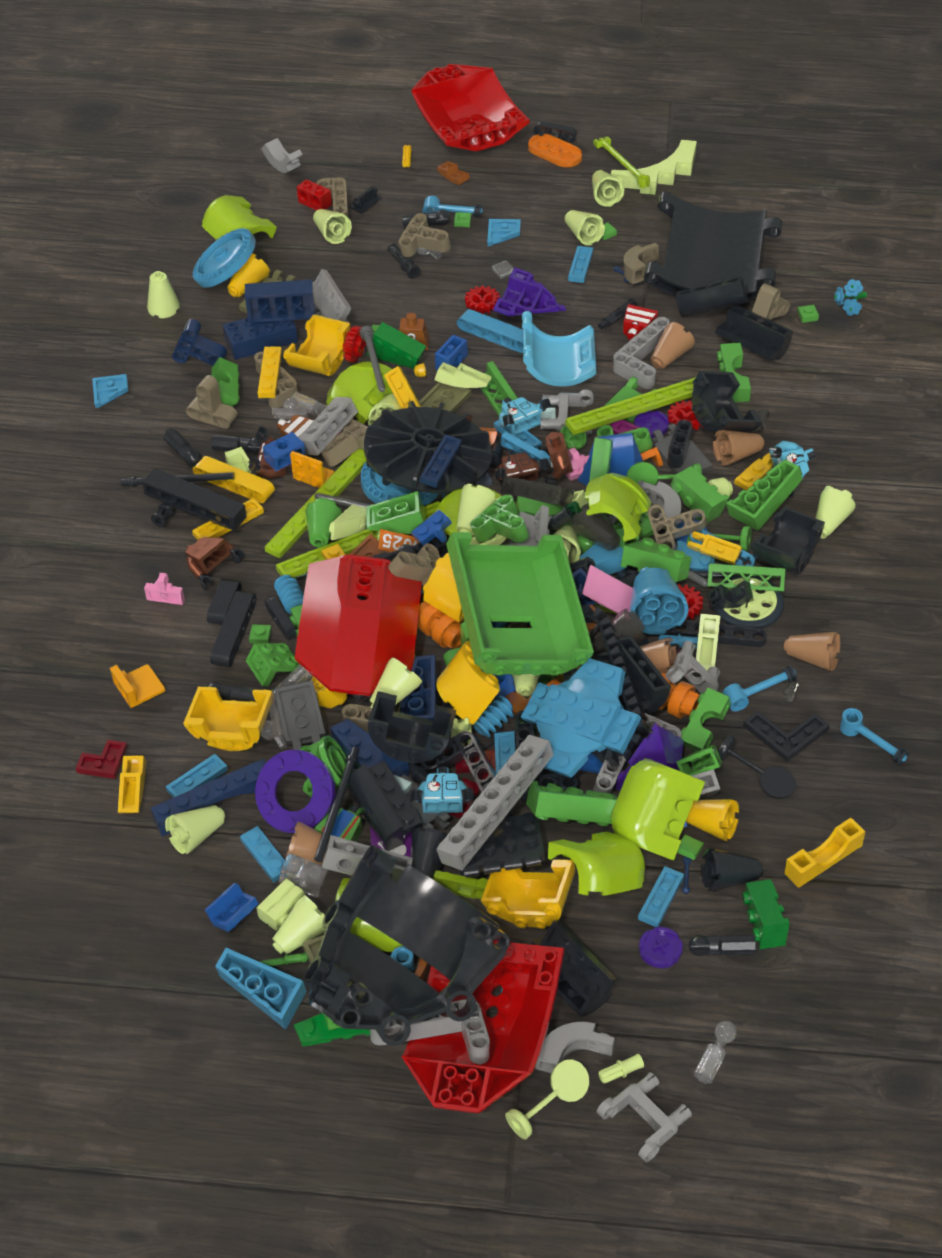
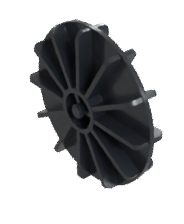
M409 401L408 408L392 412L388 409L382 410L381 417L367 427L363 445L366 465L383 477L382 484L385 486L393 483L402 488L412 490L411 493L416 491L440 493L444 499L449 492L462 489L464 485L472 484V486H475L476 482L488 472L492 459L489 434L487 431H482L472 422V415L469 413L461 416L443 410L444 403L440 402L438 408L416 407L414 401ZM448 435L461 439L462 444L437 488L420 483V476L443 437Z

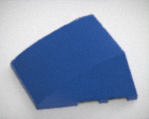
M632 433L598 437L614 440L609 473L626 476L627 471L632 465L644 462ZM594 443L589 452L587 463H584L583 472L578 477V482L584 485H588L590 479Z

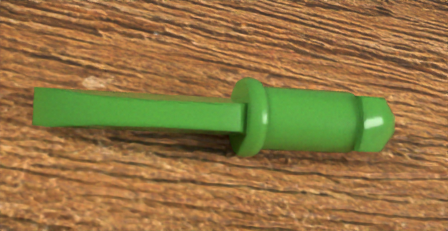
M306 953L286 954L283 958L259 962L268 966L285 963L289 965L306 962L308 957Z

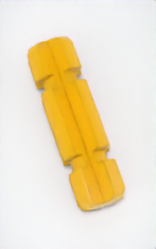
M404 145L402 166L409 168L411 166V146Z

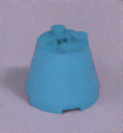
M644 567L640 570L633 583L629 613L631 621L638 627V630L647 634H664L666 630L676 625L680 626L685 621L688 615V604L684 594L670 576L668 570Z

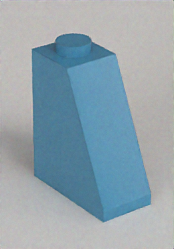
M608 535L603 536L580 556V559L585 557L593 559L596 564L595 567L608 575L627 569V567H621L624 549Z

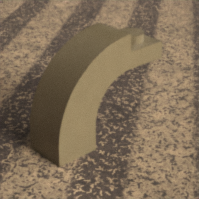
M656 243L644 247L637 245L625 253L624 276L631 284L644 281L645 264L659 260V245Z

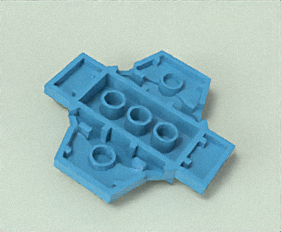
M589 658L568 681L557 686L538 683L521 718L524 721L536 724L540 738L550 741L554 756L544 769L572 778L589 759L587 756L591 752L596 750L601 752L607 748L624 754L641 717L636 713L624 710L620 703L619 696L622 694L625 671L622 668Z

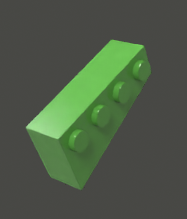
M783 460L768 471L764 478L756 480L752 487L746 491H741L737 498L726 503L729 516L759 531L803 480L799 466Z
M533 781L529 786L526 804L539 819L548 820L551 817L562 822H568L570 819L576 820L581 824H588L589 822H596V824L601 826L612 824L610 818L617 801L615 794L587 790L586 793H583L581 789L575 787L563 790V788L552 783H548L547 787L538 785V781Z

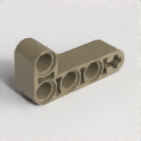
M341 177L319 179L317 184L331 190L333 211L343 213L348 217L346 180Z
M258 352L254 356L256 371L259 375L261 373L264 352ZM281 366L276 398H268L269 406L274 409L281 408L298 398L296 380Z

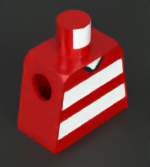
M628 304L624 318L623 333L627 335L629 340H632L658 318V311Z

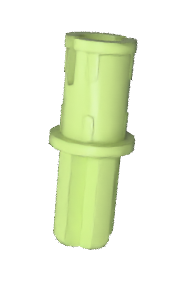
M636 1054L626 1060H618L616 1064L599 1071V1078L604 1084L619 1077L625 1078L628 1073L643 1068L644 1063L641 1056Z

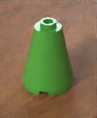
M318 498L315 499V502L307 505L305 515L309 540L315 547L320 548L328 544L331 538V533L329 532L330 524L342 514L341 508H338L333 500Z

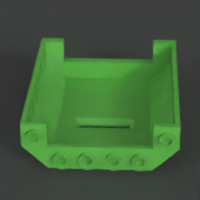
M452 532L446 545L474 662L486 674L559 675L582 666L588 661L594 651L561 535H543L537 546L470 544L472 541L471 533ZM492 622H530L531 628H493Z

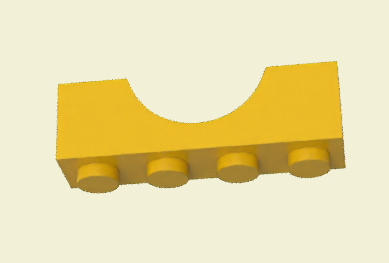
M849 818L837 826L830 837L818 848L809 852L802 849L788 858L784 874L798 888L860 848L863 845L865 831L852 818Z

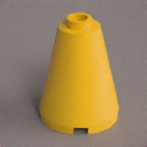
M253 253L242 268L233 274L228 284V292L233 297H241L245 294V284L261 283L269 276L270 270L267 264L262 259L257 260L255 258L256 255Z
M732 799L698 800V802L694 800L686 822L723 841H728L727 839L732 838L737 827L738 819H735V812L739 813L738 802Z

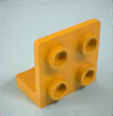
M294 451L290 453L293 478L298 481L320 488L334 473L333 470L324 468L323 463L319 460Z
M148 664L128 674L124 670L121 671L117 665L110 668L113 683L130 708L165 692L164 686Z

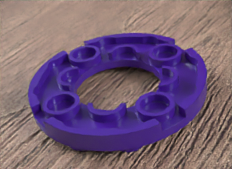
M303 750L281 752L273 756L263 766L258 775L255 787L256 803L263 818L272 827L280 831L295 833L298 821L314 829L325 818L332 807L335 798L333 775L328 766L310 752ZM290 771L304 773L312 784L313 795L309 804L297 812L284 809L276 797L278 783L282 776Z

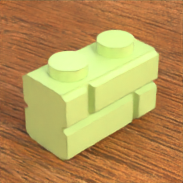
M285 879L257 907L258 917L277 931L299 899L305 895V892L288 879Z

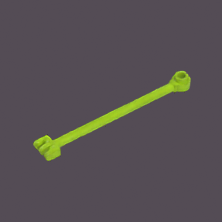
M608 136L604 137V139L599 138V141L597 139L593 140L594 146L597 148L604 147L638 179L640 188L649 187L650 176L641 174L611 146V139Z

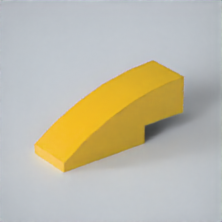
M123 756L122 773H120L118 813H139L146 773V759L144 756Z

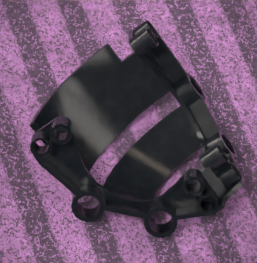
M371 845L359 861L339 900L329 907L324 916L322 927L326 930L317 957L313 959L305 972L303 983L310 986V1005L329 1017L335 1024L344 1029L376 1030L383 1042L387 1045L397 1046L409 1038L411 1024L443 1012L454 1021L460 1022L469 1019L474 1014L477 1004L472 993L503 959L510 945V939L499 929L500 925L413 866L407 864L397 882L387 877L395 865V859L378 847ZM356 917L386 934L447 977L450 980L449 984L438 993L406 967L349 932ZM501 935L500 941L493 944L494 938ZM349 980L355 983L351 987L347 986ZM365 991L363 998L356 999L359 992ZM458 995H465V1006L458 1011L450 1010L451 1001ZM393 1019L401 1020V1027L397 1033L393 1035L384 1034L385 1025Z

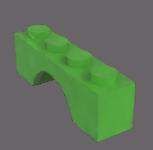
M741 343L720 344V351H717V361H720L719 371L733 372L740 384L732 396L734 402H750L751 386L749 378L734 371L742 367L743 351Z

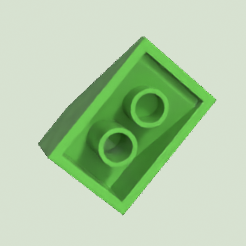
M418 491L366 506V526L368 530L380 531V529L396 533L411 534L415 528L426 520L425 507Z

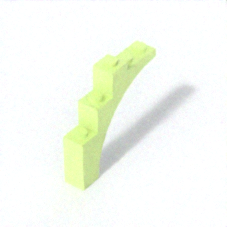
M681 140L679 147L667 159L658 164L637 169L641 174L650 176L649 187L640 188L638 179L629 170H612L611 175L620 179L624 188L640 189L642 194L655 195L657 185H673L676 174L691 176L697 141Z

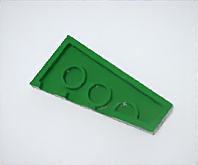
M323 1013L294 1024V1029L302 1047L331 1042L333 1039H350L352 1036L361 1034L370 1035V1030L344 1029L341 1027L329 1030Z

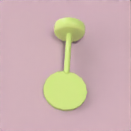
M564 1060L558 1063L551 1074V1087L553 1089L551 1094L525 1115L517 1109H511L505 1113L506 1120L513 1131L519 1137L526 1140L532 1135V1127L528 1120L556 1096L566 1102L581 1099L589 1086V1075L586 1068L575 1060Z

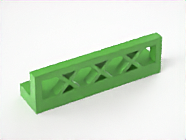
M491 361L487 363V372L484 374L492 378L487 387H480V389L499 416L502 404L496 403V399L504 400L509 397L513 401L518 398L494 362ZM489 389H494V390H497V392H496V393H491V392H488V390H489Z
M595 437L589 482L596 477L609 474L613 439Z
M724 564L708 565L707 587H717L721 584L726 588H734L738 584H734L729 578L732 575H741L744 580L750 583L751 590L784 592L785 569ZM712 573L722 574L725 579L721 583H712ZM751 576H760L763 582L755 586L748 579ZM771 577L780 578V587H772L767 580Z

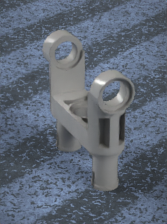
M582 390L579 393L543 394L542 400L549 398L551 405H558L559 415L557 419L541 418V429H556V431L560 432L563 426H565L566 418H568V406L586 407L592 404L594 400L593 392ZM588 396L590 399L583 400L582 397ZM592 429L585 431L586 436L592 433Z
M685 641L681 652L676 656L673 667L667 671L665 677L671 683H676L684 676L700 693H705L707 688L718 691L719 683L717 681L720 670L716 667H710L707 671L692 656L695 644L691 641ZM697 672L701 674V677H695L692 673Z
M651 1072L637 1084H630L613 1099L609 1097L604 1100L596 1111L605 1120L609 1117L613 1118L629 1104L656 1131L645 1141L646 1144L639 1151L638 1155L645 1162L652 1160L659 1152L660 1147L677 1133L678 1127L692 1116L689 1108L684 1110L686 1108L684 1104H681L678 1109L667 1116L646 1096L648 1092L659 1085V1080Z

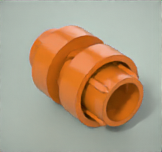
M425 601L421 603L419 607L418 628L427 636H432L433 641L442 648L456 649L460 647V626L464 620L462 619L460 622H457Z
M661 673L671 686L668 699L659 710H663L667 706L668 714L679 719L685 715L690 716L691 712L696 710L699 705L698 699L700 695L695 692V686L684 681L676 685V683H671L665 677L666 673Z

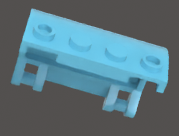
M523 312V362L526 364L527 371L537 380L552 386H572L596 375L594 329L591 325L572 335L552 336L542 332L532 323L531 312Z

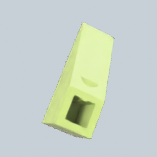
M352 504L336 520L331 522L329 528L331 540L344 538L366 530V507Z

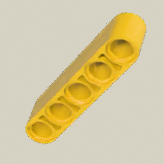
M204 456L193 468L194 474L234 472L235 479L207 482L246 498H254L258 503H264L275 491V487L270 481L208 456Z

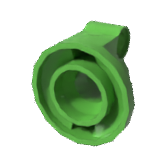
M328 735L320 738L318 742L310 746H303L300 750L314 754L328 766L333 775L335 793H337L346 766L345 760L347 756L337 741ZM308 778L303 785V791L309 797H312V784Z

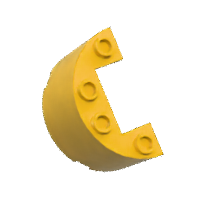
M313 314L305 325L307 339L300 345L297 352L295 344L292 343L284 351V359H286L289 366L331 376L339 369L344 359L343 343L345 342L346 334L350 331V323Z
M447 553L443 558L437 560L428 582L423 587L424 601L457 622H460L464 616L449 553Z
M470 641L463 644L436 682L437 690L445 703L449 702L454 707L453 709L456 710V714L464 720L468 718L469 723L474 725L500 691L498 679L493 674H486L481 671V668L475 664Z
M198 687L183 724L195 738L199 739L201 737L207 740V745L227 751L247 750L259 740L273 702V692L270 690H253L252 693L256 702L225 701L221 699L217 688Z
M553 860L551 868L554 873L522 872L520 868L505 871V868H501V872L490 874L481 902L490 914L497 915L508 922L514 923L519 928L537 927L544 929L546 926H550L553 921L559 920L575 874V864L572 860Z

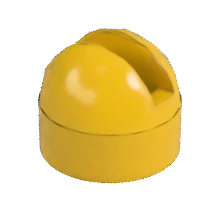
M424 363L414 367L417 377L427 376Z

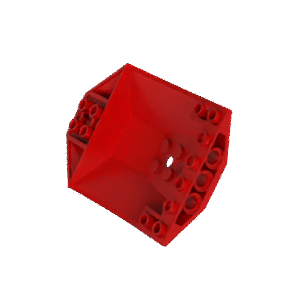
M448 64L446 67H437L428 71L411 90L416 104L429 126L447 146L471 151L504 144L530 123V119L513 103L505 92L493 68Z
M348 554L309 564L294 659L329 691L364 696L373 695L391 658L400 661L409 671L412 670L422 581L393 575L388 568L391 561L387 559ZM358 596H365L367 599H366V600H360V599H358L357 597H358Z
M510 942L503 959L472 993L480 1006L489 1036V1060L486 1063L476 1064L470 1060L462 1031L408 1041L401 1057L434 1108L479 1114L532 1074L540 1056L550 1022L564 948ZM431 966L427 984L440 993L449 984L450 980ZM501 986L503 988L502 993L499 996H493V989ZM458 995L451 1002L465 1000L466 996ZM492 1006L497 1007L498 1014L493 1018L487 1017V1010Z

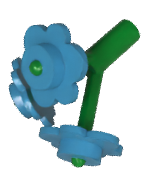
M851 279L848 281V285L844 287L845 294L843 293V288L837 287V291L834 293L837 305H842L844 298H853L852 300L846 299L843 310L850 316L859 314V310L862 308V305L857 303V300L867 297V293L862 292L863 286L861 282Z

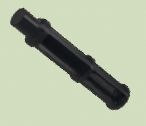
M630 299L603 318L598 327L600 329L609 327L626 314L628 304L637 306V302L634 299Z

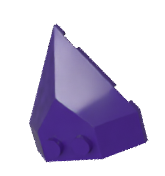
M514 267L509 277L507 289L502 299L498 298L493 311L509 317L522 315L526 311L534 314L566 311V308L563 305H559L556 302V298L541 283H537L530 272Z
M655 723L651 728L653 732L649 734L648 738H644L628 761L630 764L629 768L621 771L618 775L616 789L621 791L630 768L639 761L644 760V758L654 760L680 771L676 761L682 758L684 740Z

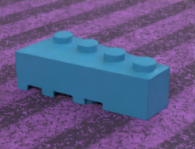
M225 948L215 966L219 976L284 1029H287L307 992L302 980L228 948Z

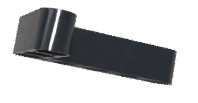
M524 710L517 712L515 715L516 750L528 735L534 736L533 723L524 721L521 718ZM561 774L538 775L534 780L538 781L537 784L547 787L548 783H552L563 788V790H567L569 787L578 789V780L575 776L569 778ZM529 787L520 797L524 802H527Z
M469 731L460 732L450 738L446 748L440 755L422 762L423 767L430 773L437 774L438 767L445 766L450 768L465 759L481 792L485 790L486 786L496 776L479 740ZM471 739L470 744L465 746V742ZM454 749L453 754L451 756H447L448 752ZM480 756L479 761L473 763L474 758ZM436 759L435 765L430 767L431 762ZM489 772L488 777L482 780V776ZM513 807L506 816H514L515 811Z

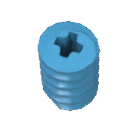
M283 575L275 581L274 588L284 606V610L291 614L290 608L303 604V591L298 581L290 575Z
M500 695L498 700H494L492 705H488L486 710L472 725L473 728L482 736L490 738L489 730L496 733L495 725L501 728V720L507 723V715L511 718L514 717L511 703L507 698Z

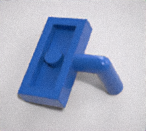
M438 510L415 528L411 534L423 546L435 537L441 542H446L447 536L444 530L452 522L442 511Z

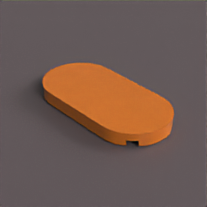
M535 135L529 139V151L561 167H573L582 161V151L578 147L552 135Z

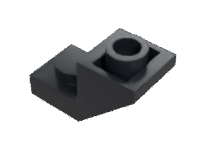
M746 580L731 590L720 584L707 593L709 607L712 610L738 608L753 598L750 583Z

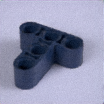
M190 319L182 331L172 358L177 363H185L190 355L214 366L219 357L225 359L227 349L223 345L199 335L201 324L197 320Z

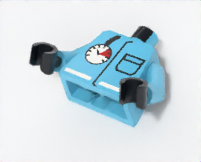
M509 397L505 398L502 402L501 413L499 414V426L507 427L510 434L516 435L540 425L541 412L552 407L549 398L541 400L539 404L531 403L522 397L513 401Z
M781 441L775 447L769 448L774 467L783 460H787L800 467L802 478L809 471L807 461L816 458L812 448L804 451L802 447L794 442ZM793 490L787 498H792L795 491Z
M445 766L438 767L437 774L427 775V780L422 782L417 789L410 790V802H423V813L463 812L462 802H465V800L475 801L474 790L468 788L463 781L458 780L457 774L449 773V769Z

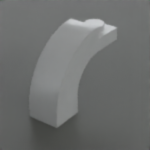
M278 138L266 143L261 148L270 164L282 173H287L301 166L299 158L303 154L300 149L289 154L283 148Z
M660 481L656 486L646 482L642 484L643 490L650 489L647 496L651 503L662 506L667 518L681 514V500L670 486Z
M573 1022L565 1024L553 1030L545 1038L536 1063V1069L552 1073L555 1066L562 1062L569 1053L580 1049L612 1057L615 1038L606 1033H596L594 1023Z

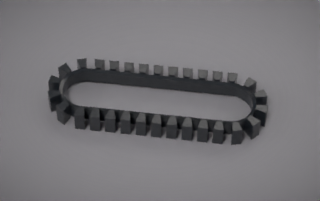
M583 605L581 608L585 622L599 625L611 664L625 671L622 696L627 711L636 713L641 717L624 754L607 748L601 752L598 750L591 752L601 763H604L606 759L611 766H619V755H622L629 761L633 755L630 750L635 745L639 747L644 740L640 735H649L650 727L646 723L647 718L643 712L644 709L639 695L636 692L635 683L632 681L633 677L629 671L630 669L619 642L618 634L615 632V625L602 609L596 607L595 611H593L589 605ZM577 668L563 673L564 682L568 681L577 672Z

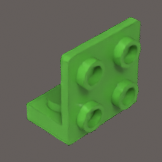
M254 643L246 659L248 666L262 686H269L276 672H301L302 666L294 659L295 656L285 643Z

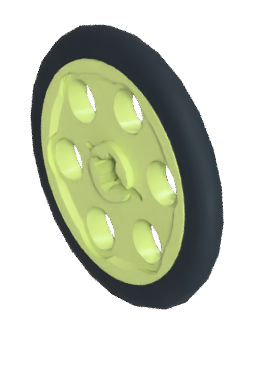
M741 575L729 578L734 584H740L744 580ZM751 576L748 579L755 586L763 582L760 576ZM767 580L772 587H777L771 581ZM752 590L753 598L750 599L747 608L745 603L738 608H725L714 611L720 616V619L729 625L764 628L774 623L780 617L784 609V600L779 591H765L763 594H758L756 590ZM769 603L771 607L766 608L762 604ZM736 609L739 610L740 613L733 614L730 611ZM756 613L759 617L752 618L749 614Z

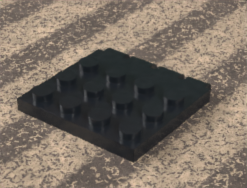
M534 813L504 817L465 868L460 870V874L465 875V878L479 876L480 872H484V874L501 872V868H505V871L519 869L524 864L527 867L542 865L541 861H545L539 818Z

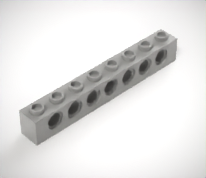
M528 735L520 744L515 753L510 756L502 769L498 771L485 790L476 798L468 811L463 814L459 822L439 844L437 852L442 864L459 870L465 868L554 756L549 740Z

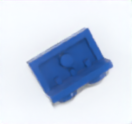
M233 883L205 909V912L214 926L229 932L246 915L250 914L259 903L255 897L243 893L237 883Z

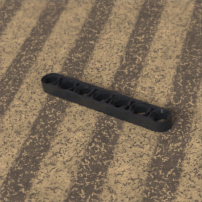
M685 620L680 626L676 625L666 630V633L663 635L678 636L680 634L681 636L698 637L699 633L695 630L699 629L700 621ZM719 624V631H722L724 635L718 636L717 643L749 647H762L766 644L767 633L761 628ZM684 627L686 630L680 632L676 628ZM645 633V635H651V636H660V635H661V634H647V633ZM741 633L743 637L736 638L734 634ZM759 635L762 636L763 639L755 640L753 636Z

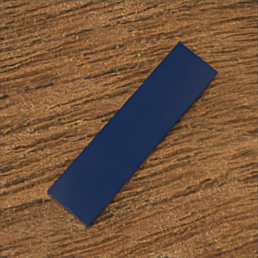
M445 435L420 476L419 482L437 488L459 450L462 440Z

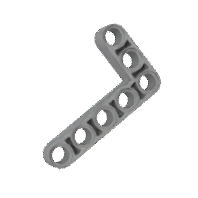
M666 317L656 318L617 351L613 357V371L627 380L631 377L637 378L638 381L636 383L642 388H653L655 386L656 369L641 360L656 348L665 327L670 323L669 319Z
M645 713L646 723L650 729L657 723L661 728L664 727L677 737H681L682 734L679 728ZM640 735V736L644 739V738H648L649 735ZM619 755V766H611L605 759L596 778L593 791L612 793L617 777L626 762L622 755Z
M466 999L451 1002L450 1010L458 1011L462 1009L466 1004ZM476 1002L474 1014L465 1021H454L443 1012L411 1024L410 1036L406 1041L462 1031L470 1060L476 1064H483L489 1060V1036L478 1002ZM393 1019L385 1025L384 1034L393 1035L397 1033L401 1027V1020ZM370 1030L372 1043L375 1045H387L379 1037L376 1030Z

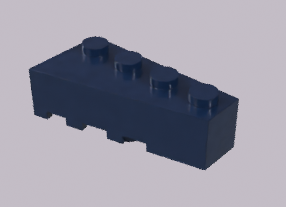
M435 655L415 657L411 672L413 671L422 680V683L401 702L400 713L433 721L437 705L439 706V692L436 686L439 668Z
M345 719L330 728L331 737L341 746L346 756L350 755L352 747L360 749L357 757L358 763L354 766L355 771L363 765L369 768L385 761L393 775L401 777L405 774L407 777L409 776L408 762L388 757L373 743L369 733L349 719Z

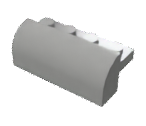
M321 269L315 282H313L315 315L349 323L346 317L350 313V305L328 271Z
M542 505L535 516L520 511L518 516L524 519L529 532V538L519 543L511 540V546H537L543 535H549V507Z

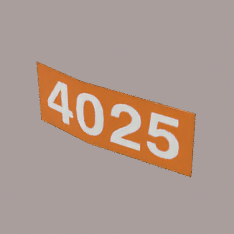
M380 529L378 549L393 552L398 550L403 544L414 546L419 543L412 536Z

